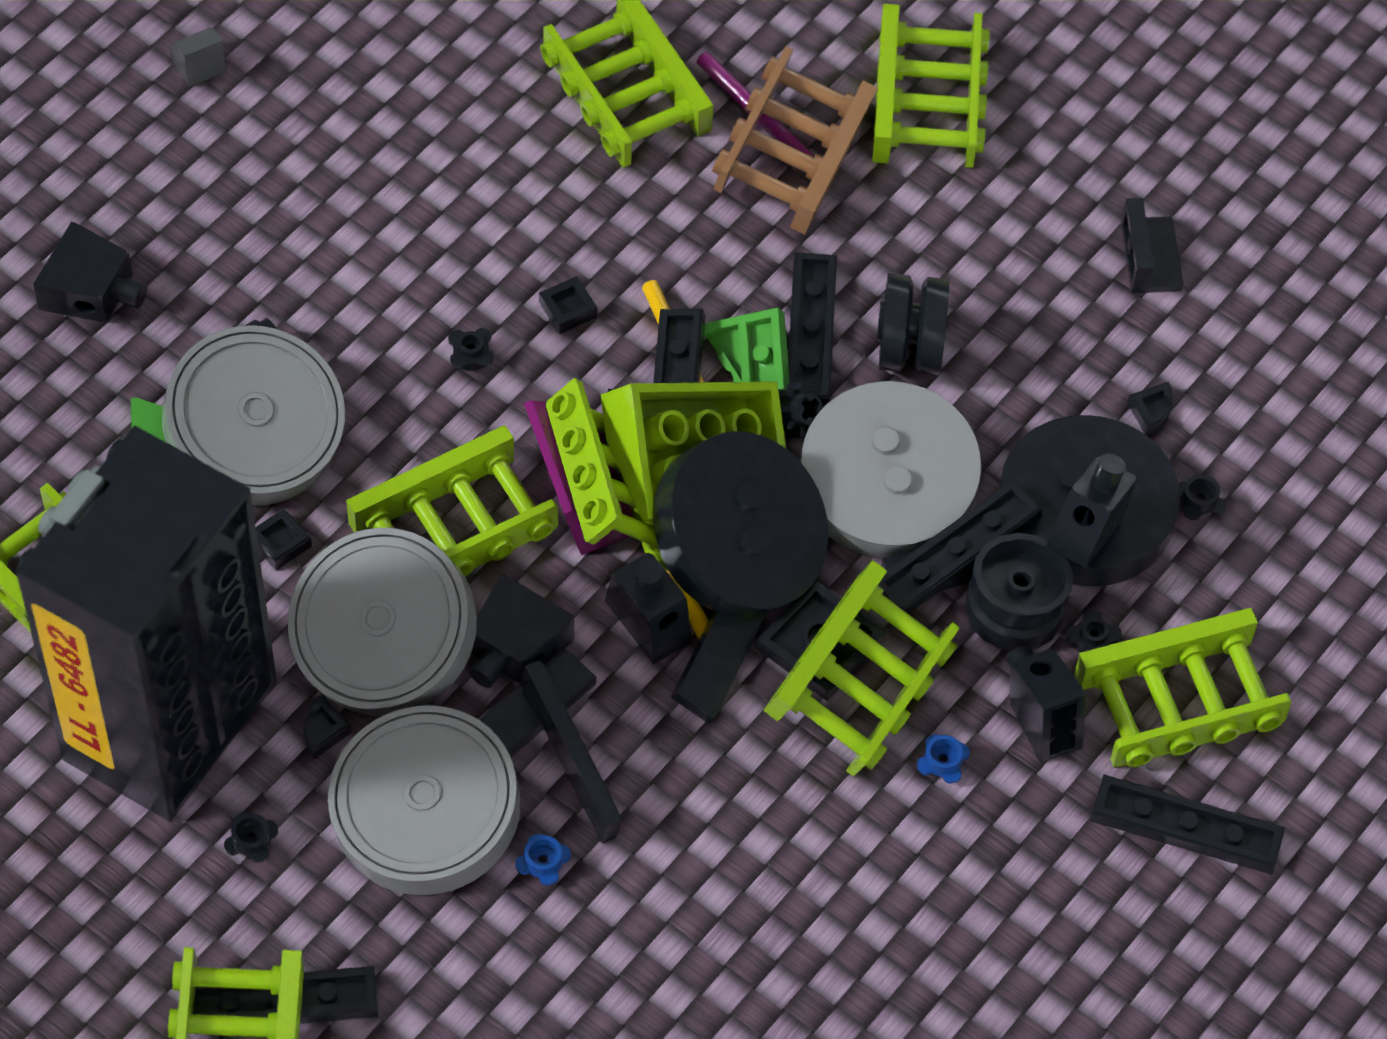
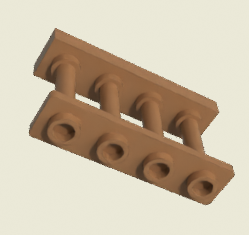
M785 46L779 59L774 56L770 58L761 78L767 81L763 90L758 87L754 88L745 107V110L749 111L750 114L747 120L740 117L737 120L729 137V141L734 144L730 152L725 149L721 150L712 172L718 174L714 190L722 193L728 179L732 176L791 204L789 209L796 213L790 228L805 235L869 111L878 87L863 80L856 95L849 92L847 95L839 93L787 68L794 49ZM779 83L838 110L837 115L843 117L840 126L834 123L828 126L771 99ZM762 115H768L822 141L821 146L827 148L824 157L818 154L812 157L755 130ZM746 145L806 172L805 177L811 179L808 188L800 185L797 189L738 161Z

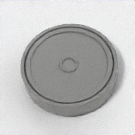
M265 326L231 327L217 331L197 342L184 354L171 375L162 407V429L165 442L248 486L251 490L253 506L269 505L289 500L317 482L335 455L345 423V405L342 390L334 372L325 359L298 337Z
M883 381L867 383L847 390L835 397L818 413L811 423L804 439L801 463L813 478L822 497L828 521V536L851 551L881 559L919 548L973 508L981 475V457L974 432L963 415L938 394L926 388L904 382Z
M372 528L354 532L326 547L312 560L301 575L294 589L288 613L290 646L293 656L304 676L315 688L341 707L369 716H384L399 709L425 706L441 696L455 682L464 669L474 646L477 628L474 597L465 576L457 565L440 548L426 538L395 528Z
M414 706L399 709L365 726L349 741L341 752L333 768L328 788L330 819L339 844L351 864L366 878L379 886L404 894H440L463 887L485 874L502 857L510 845L520 816V789L512 760L504 744L480 720L448 707Z

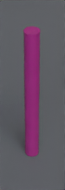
M708 51L703 52L698 57L697 64L745 110L751 93ZM762 115L758 124L772 138L815 157L780 121L768 115Z

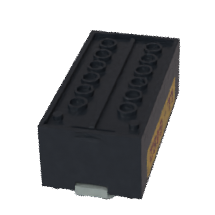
M134 425L124 439H117L112 444L107 453L106 461L100 468L95 465L91 471L88 469L86 471H79L72 479L68 493L57 506L50 507L44 513L38 527L39 532L43 534V538L35 548L30 547L23 553L18 562L16 574L62 760L171 822L276 684L277 678L250 488Z

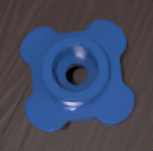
M930 735L925 741L926 752L924 757L919 758L917 761L918 771L923 775L933 774L942 777L949 784L958 782L962 775L960 770L962 762L969 758V748L966 744L959 742L952 736ZM945 756L948 760L946 762H941L939 760V757Z
M534 834L528 838L524 848V855L516 859L515 867L521 875L530 874L539 878L543 885H554L559 880L558 872L561 866L570 861L571 852L566 845H560L553 837ZM544 856L548 860L545 863H541L539 858Z

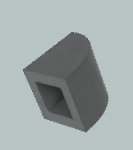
M211 27L170 44L171 59L188 87L227 72L223 40Z

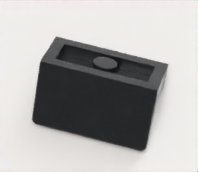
M1126 198L1121 228L1132 293L1181 291L1184 283L1173 218L1169 216L1146 217L1143 198Z

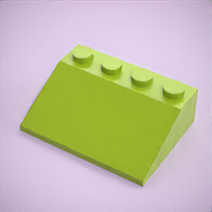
M777 382L631 383L600 394L606 440L643 521L653 520L656 491L669 465L684 451L706 439L721 433L743 431L762 435L786 448Z

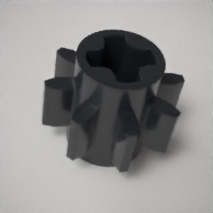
M804 382L788 383L787 389H778L783 430H786L788 438H804L805 432L808 431L815 417L823 409V405L817 396V390L805 391Z

